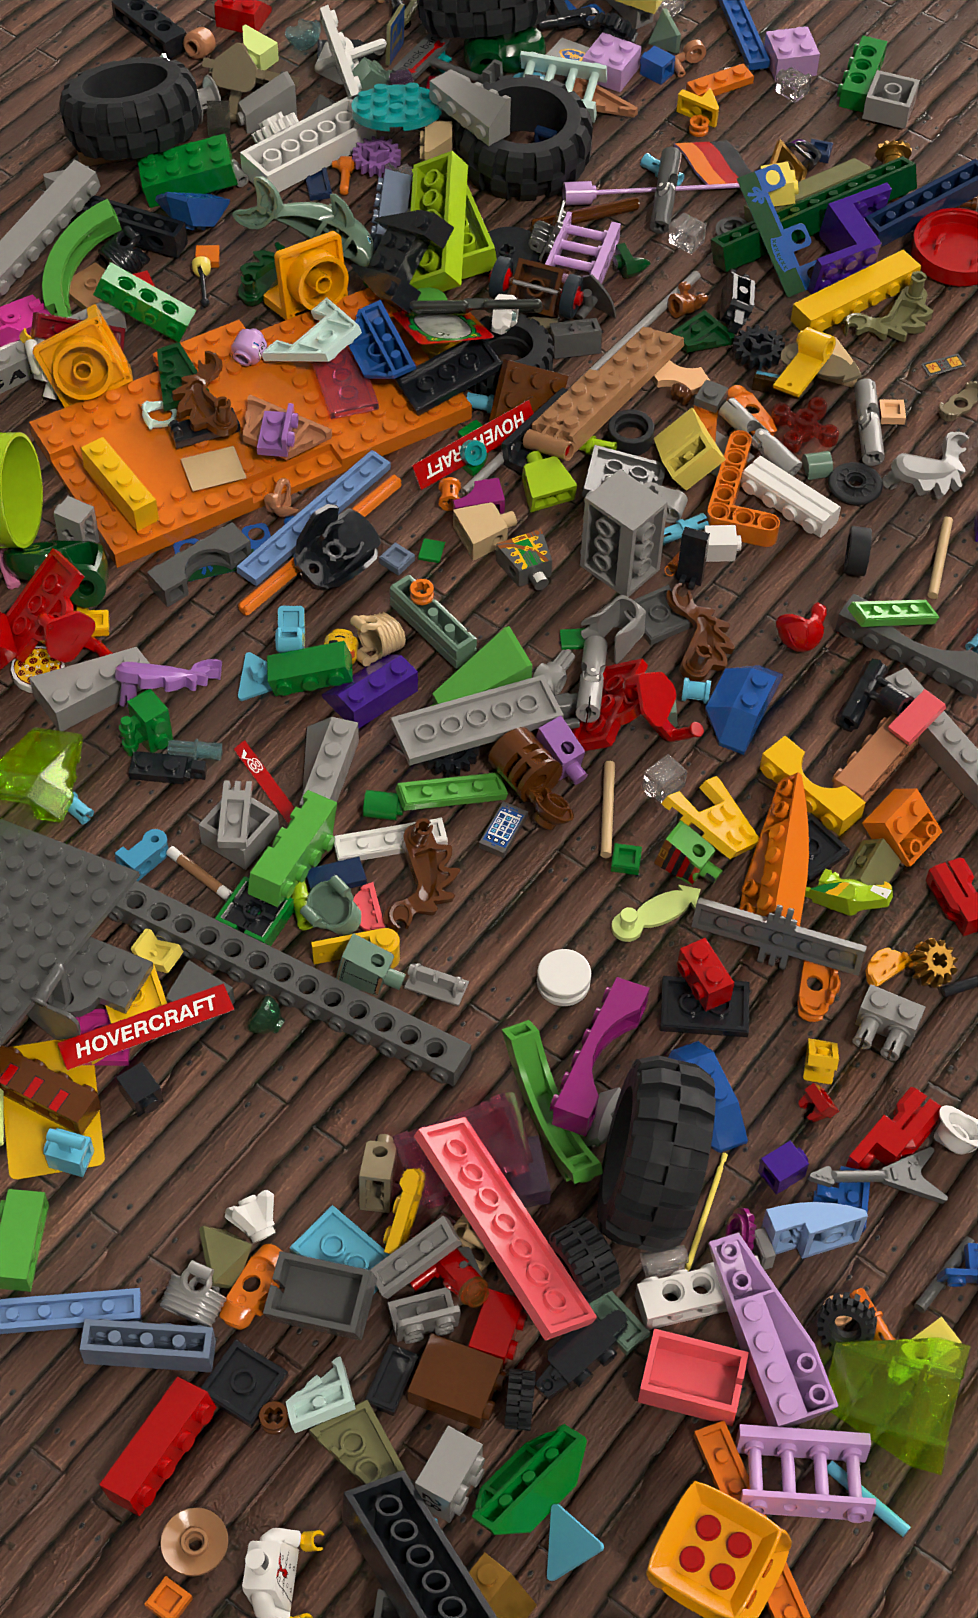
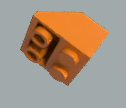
M917 788L894 789L862 822L871 839L884 838L899 857L901 863L907 867H911L942 833L941 828Z

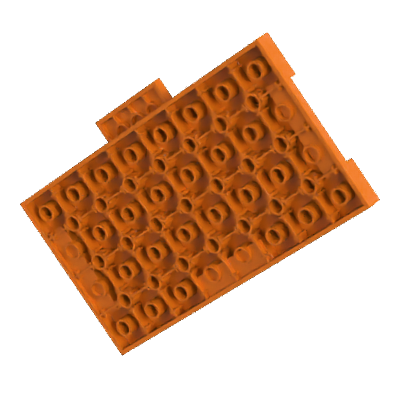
M370 288L343 297L336 304L337 307L355 321L358 309L381 300L415 365L418 366L430 359L416 340L392 315V313L398 311L376 296ZM310 310L260 330L267 342V347L276 340L294 344L315 326L319 320L313 318ZM236 320L183 341L180 344L197 371L198 360L205 364V351L215 353L222 360V371L207 387L214 397H227L226 401L230 399L231 407L240 423V432L176 449L168 426L149 430L143 420L141 406L146 401H163L159 371L131 381L118 389L108 390L96 398L83 400L30 421L29 425L32 437L70 496L94 507L100 542L118 568L173 545L178 541L185 540L265 506V495L274 493L275 486L281 478L289 480L292 495L348 471L371 450L384 456L472 419V405L461 392L418 416L396 384L395 379L364 378L348 346L329 362L264 361L262 357L255 365H241L234 359L231 345L238 333L246 328L240 320ZM157 352L153 353V360L159 367ZM248 396H255L287 410L288 403H293L294 413H298L299 416L332 429L331 439L288 460L278 456L257 455V447L243 442ZM164 409L147 412L152 419L157 421H166L172 417L170 410L164 412ZM186 416L182 419L176 418V420L180 422L183 420L190 419V416ZM104 437L156 499L159 521L136 531L84 468L81 447ZM234 446L246 478L192 491L181 459ZM286 484L283 486L281 494L287 493Z

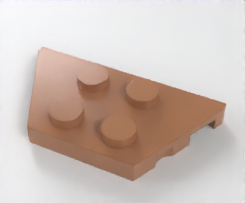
M249 395L243 429V442L257 447L264 411L287 412V410ZM299 416L297 429L293 428V432H295L294 447H289L288 457L280 458L288 460L331 439L332 429Z

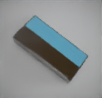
M756 371L752 390L799 399L796 396L773 388V384L780 375Z

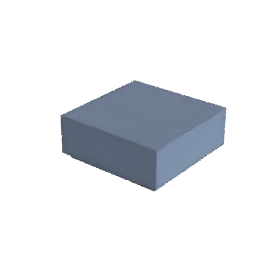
M396 542L379 557V563L398 576L415 561V554Z

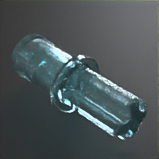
M195 739V742L170 740L168 742V754L191 756L194 757V760L205 758L221 761L223 743L202 742L198 739Z

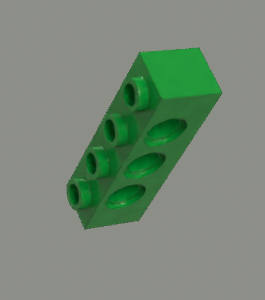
M862 35L860 43L855 44L853 55L850 57L847 70H845L843 75V84L840 83L837 97H840L839 107L864 112L867 94L876 71H880L888 41Z
M111 262L93 294L176 342H180L196 312L190 306Z

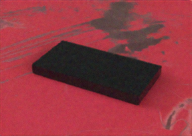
M486 339L462 341L416 366L417 369L395 378V381L419 416L501 371L502 362Z

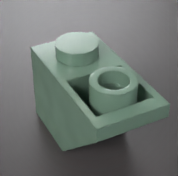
M366 57L352 71L353 76H358L360 80L361 91L372 89L376 84L399 85L396 74H393L391 70L386 71L377 61H370Z

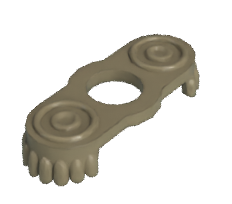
M967 382L963 391L951 396L947 403L941 402L939 405V416L945 421H954L962 414L970 412L972 407L978 403V382ZM963 400L967 403V407L959 408L954 404V401Z

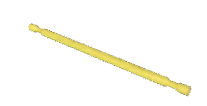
M726 1153L721 1155V1162L717 1167L685 1264V1269L688 1272L691 1269L723 1172L724 1162L727 1160L728 1154Z

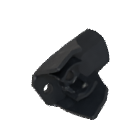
M326 504L312 513L296 540L294 564L300 571L302 579L311 583L314 588L327 590L331 587H340L368 568L377 559L378 550L376 548L381 544L380 537L372 524L357 511L348 508L338 515L339 507L337 505ZM315 566L317 570L314 573L310 572L309 569H313Z

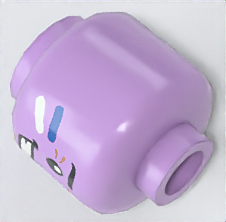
M254 328L242 329L231 345L234 359L244 366L257 364L262 358V353L267 348V342L263 334Z

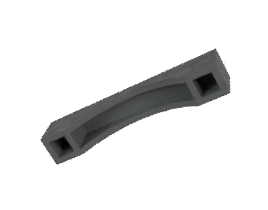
M855 594L851 596L838 615L835 631L864 644L868 648L877 650L916 671H920L940 683L953 687L963 694L975 699L977 698L978 653L972 650L950 651L928 647L909 639L893 626L861 627L847 608L851 602H864L868 600Z

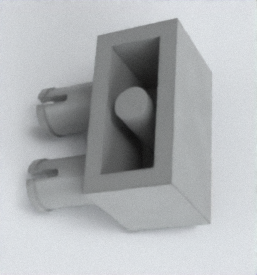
M870 984L855 1024L859 1028L853 1038V1043L859 1047L862 1039L865 1038L862 1049H869L875 1034H880L887 1037L880 1051L881 1055L887 1059L890 1049H893L889 1060H898L903 1045L911 1046L921 1022L925 1006Z

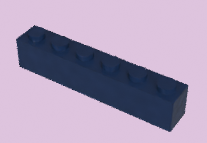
M974 159L866 216L865 221L882 243L881 247L915 230L919 221L926 215L940 209L956 208L978 196V160Z

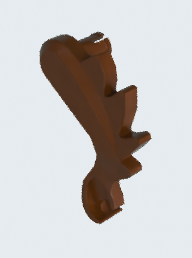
M678 583L672 591H667L665 596L666 602L675 613L686 617L694 627V635L679 669L684 678L687 677L690 681L701 682L707 677L710 670L723 672L728 665L725 653L732 654L735 649L730 638L724 634L729 630L730 623L712 617L715 613L713 608L696 606L690 591L687 592L685 597L679 596L678 592L682 583Z

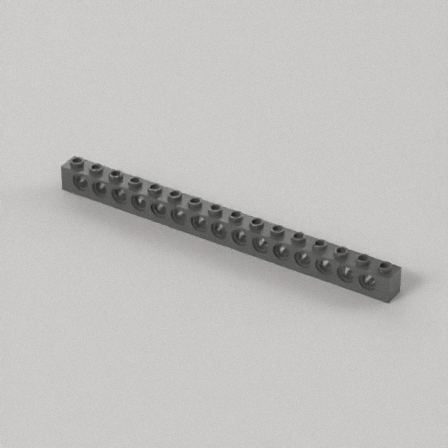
M135 881L108 914V917L113 921H122L130 925L139 934H142L145 929L152 930L158 940L179 944L184 951V956L188 958L194 957L204 962L208 968L215 971L220 970L228 974L234 981L238 983L244 982L252 986L262 995L269 994L277 998L284 1006L290 1008L293 1006L303 1011L308 1018L313 1020L319 1019L327 1023L334 1031L345 1032L353 1036L357 1042L363 1045L369 1044L379 1049L383 1055L389 1058L395 1057L405 1062L413 1070H422L430 1074L439 1083H448L455 1086L471 1060L470 1044L138 881ZM165 918L162 921H156L157 919ZM183 930H189L186 933H180ZM207 942H214L211 945H204ZM232 954H238L236 957H228ZM257 966H262V967H263L262 969H258V970L253 969L254 967H257ZM282 978L288 979V980L285 981V982H279V981H278L279 979H282ZM305 991H313L311 994H303ZM330 1003H337V1004H339V1005H337V1006H335V1007H330V1006H328V1004H330ZM357 1015L364 1016L362 1019H354L353 1017ZM380 1028L390 1029L387 1032L378 1031ZM408 1040L416 1042L412 1045L404 1044ZM432 1053H438L441 1056L434 1058L429 1055Z

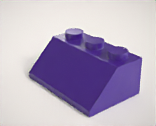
M386 655L353 675V682L331 688L322 694V698L344 720L358 722L359 729L418 691V671L402 655Z

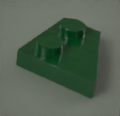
M705 310L671 332L673 335L684 338L682 349L686 353L732 345L735 334L728 332V328Z

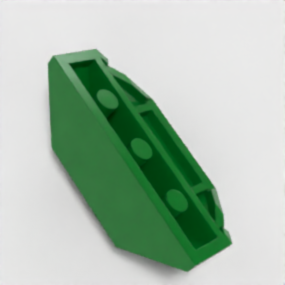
M563 1424L557 1427L556 1431L544 1433L526 1442L480 1488L476 1507L472 1513L473 1520L494 1535L531 1533L551 1512V1506L559 1504L577 1486L587 1444L585 1436Z

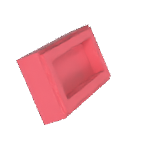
M924 689L888 726V729L892 734L910 746L946 709V704Z

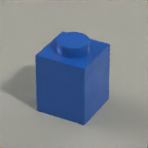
M653 46L650 50L644 52L640 58V75L662 85L674 74L675 56Z

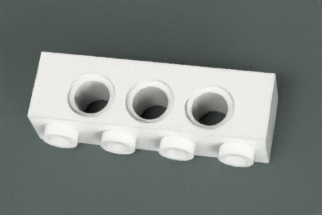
M714 1262L705 1264L700 1269L690 1272L686 1269L678 1270L670 1276L660 1279L655 1276L648 1277L637 1284L636 1302L643 1324L648 1330L728 1311ZM701 1286L704 1287L708 1291V1293L699 1294L695 1292L693 1288ZM671 1293L674 1294L678 1298V1300L668 1301L663 1297V1295Z

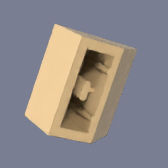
M435 121L425 126V131H420V145H425L420 146V162L452 151V121Z

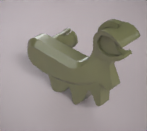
M921 271L912 273L910 285L902 290L887 316L872 318L862 313H852L846 316L842 322L845 323L844 335L847 336L848 328L853 326L857 328L856 336L871 331L881 340H886L887 335L892 338L905 342L907 333L916 334L924 332L926 326L924 322L929 321L933 314V310L925 305L928 296L927 291L924 289L926 275Z

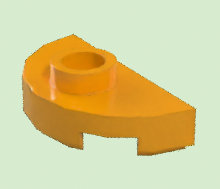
M891 948L879 950L867 963L865 970L869 986L871 984L879 987L914 961L904 951L900 953L896 950H891Z

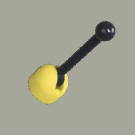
M200 256L192 260V270L196 276L200 277L202 292L200 304L202 307H207L210 301L206 294L205 276L210 273L211 263L207 257Z

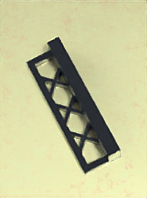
M562 387L502 442L503 459L506 467L521 474L523 473V466L528 464L526 457L529 453L533 452V450L526 449L523 446L525 433L527 430L532 429V423L566 393L568 389Z

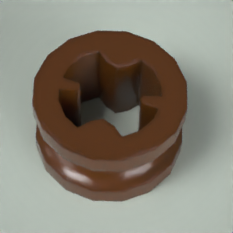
M272 1401L261 1408L259 1419L261 1427L266 1433L277 1435L286 1430L289 1424V1416L285 1405ZM281 1413L279 1415L281 1422L277 1424L275 1421H272L268 1424V1414L276 1415Z

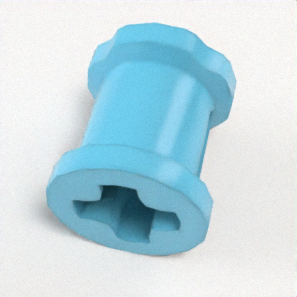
M685 677L681 701L691 699L703 701L704 704H707L711 681L707 680L706 683L690 681L689 678Z

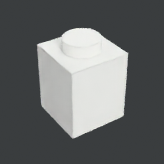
M705 526L704 532L710 533L706 562L735 561L737 551H741V536L736 534V526Z

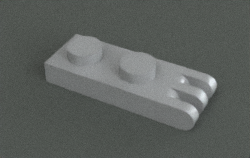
M224 781L217 838L218 848L247 849L252 781H246L245 790H241V781H235L234 790H230V781Z

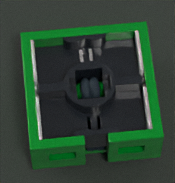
M244 876L215 919L260 942L272 946L295 911L294 899L285 898L276 907L248 894L249 878Z

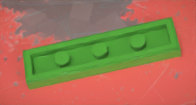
M927 600L851 602L847 608L861 627L935 624L940 618Z
M499 773L397 783L396 792L403 811L506 800L508 795Z

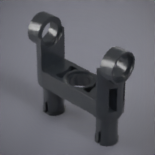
M550 0L549 9L552 15H547L541 23L537 24V29L539 31L551 28L564 30L579 26L593 29V20L586 21V18L589 15H596L599 11L596 8H590V6L569 10L565 0Z

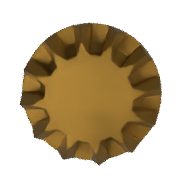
M903 140L885 141L884 144H879L875 150V157L883 162V164L902 156L909 159L912 154L910 144L904 143Z

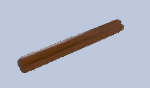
M631 197L568 212H572L571 225L636 211L640 204L637 197ZM556 214L533 219L530 223L531 229L533 230L534 223L537 221H544L552 225Z

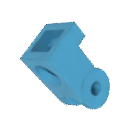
M158 829L147 831L143 835L142 841L138 842L130 850L121 847L115 852L116 863L138 871L140 876L136 881L141 880L167 857V836Z

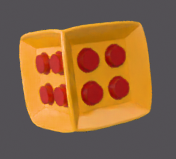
M694 1481L681 1497L660 1535L650 1557L646 1577L653 1586L662 1589L672 1599L703 1618H759L783 1571L792 1541L787 1531L781 1529L766 1516L716 1488Z

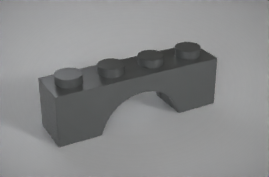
M233 522L219 528L213 534L197 541L194 545L182 552L176 553L172 558L149 570L147 575L150 589L169 607L189 595L188 580L198 569L210 565L224 566L231 570L237 567L252 554L250 540Z

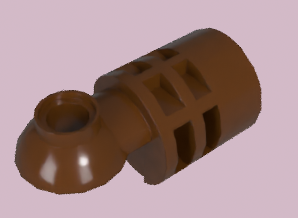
M518 727L504 734L494 744L489 753L488 761L491 766L509 783L510 787L518 793L524 802H532L535 805L536 812L533 817L540 826L553 830L556 825L571 822L574 814L569 804L563 797L551 792L562 776L563 768L561 764L553 759L551 753L543 747L541 742L528 728Z

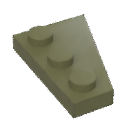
M368 1400L356 1405L355 1410L327 1420L309 1430L310 1435L363 1485L399 1471H405Z

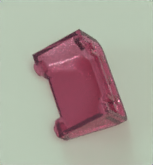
M504 1092L491 1097V1101L482 1102L478 1106L440 1121L418 1127L420 1129L466 1117L503 1175L510 1172L513 1177L530 1171L529 1165L534 1163L515 1092ZM418 1129L392 1136L404 1171L406 1169L421 1168L425 1173L426 1180L424 1181L425 1185L419 1206L427 1204L430 1210L446 1204L444 1198L451 1194L414 1138Z

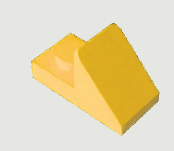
M711 88L702 97L682 89L678 94L676 112L690 118L695 115H703L709 119V126L715 128L717 126L719 106Z
M808 1038L803 1073L804 1080L832 1084L835 1070L837 1071L839 1062L838 1044Z

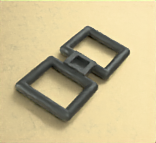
M466 298L464 300L412 301L410 308L415 314H467L470 310H486L487 313H493V310L519 309L518 313H540L543 310V305L540 299L489 300V298Z

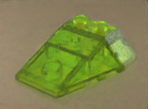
M34 727L0 759V799L30 804L37 819L61 823L73 803L74 794L72 791L73 784L77 780L76 766L80 761L83 742L82 734Z
M940 1337L836 1342L828 1380L838 1407L830 1412L860 1433H870L872 1441L907 1465L942 1475L949 1442L947 1441L959 1387L965 1375L971 1346Z

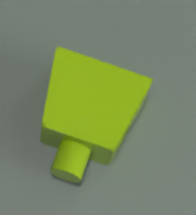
M533 451L527 455L528 464L523 466L522 482L530 512L575 500L577 484L558 457L552 456L543 459L539 451Z

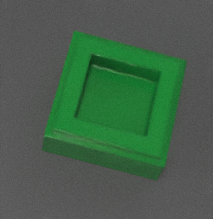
M615 843L611 872L639 875L642 847Z

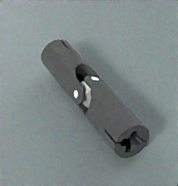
M666 147L662 150L658 182L650 221V229L659 234L667 233L671 225L682 152L675 147Z

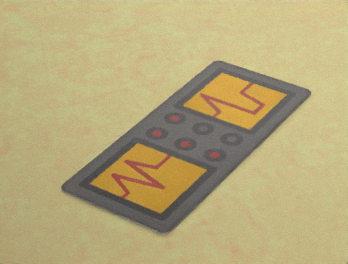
M959 354L921 364L929 376L966 366Z

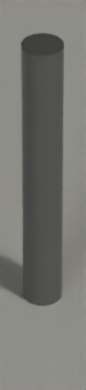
M965 1237L939 1273L945 1268L958 1269L965 1259L964 1246L967 1243H975V1241L970 1237ZM936 1275L914 1304V1307L919 1312L925 1313L947 1282H937Z

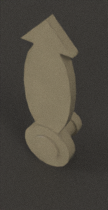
M797 343L787 345L781 352V360L786 367L798 353ZM834 354L830 356L817 373L818 376L828 379H843V384L862 377L855 361L850 365L846 360Z

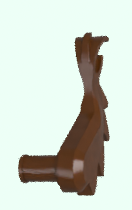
M205 351V364L198 360V372L196 374L181 378L182 386L172 391L174 401L181 400L177 409V418L182 419L190 416V426L194 432L207 428L217 436L225 437L236 432L238 422L237 416L231 411L230 399L226 401L227 397L223 396L216 398L206 390L209 383L219 376L223 368L222 360L211 351Z
M421 818L415 824L408 826L402 836V846L416 884V891L407 899L395 902L384 913V925L396 933L400 929L396 921L404 922L405 928L408 929L414 915L417 913L435 915L438 910L437 904L452 902L455 897L454 893L444 891L446 887L453 883L460 872V868L445 867L452 856V846L436 843L432 834L433 825L429 826L431 821L426 818Z

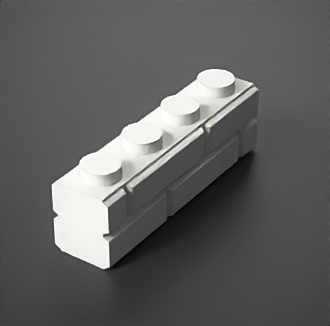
M759 456L744 469L741 479V487H743L744 491L761 499L767 507H773L780 511L787 520H793L800 524L807 533H813L821 538L837 523L841 509L840 506L762 456Z

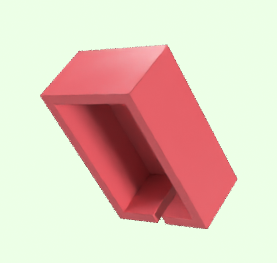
M654 1329L638 1402L717 1423L725 1421L726 1425L733 1426L749 1352Z

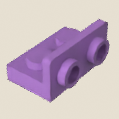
M288 403L287 412L264 411L257 444V455L288 457L289 447H294L295 442L293 428L297 429L299 420L298 413H294L293 403Z

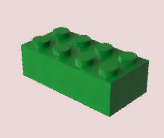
M225 134L190 142L161 153L149 154L147 157L137 158L142 188L150 208L160 206L155 201L156 196L165 194V192L205 194L238 185L232 153Z

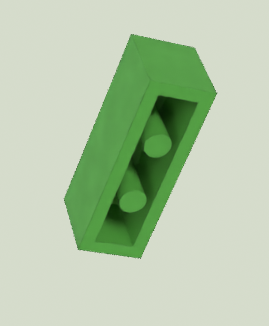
M8 1189L6 1200H1L0 1289L28 1292L32 1290L49 1209L45 1192Z

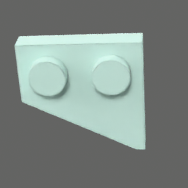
M337 1357L332 1361L334 1367L321 1379L317 1375L314 1376L302 1390L297 1391L286 1401L290 1424L295 1433L356 1409L345 1365L341 1357Z

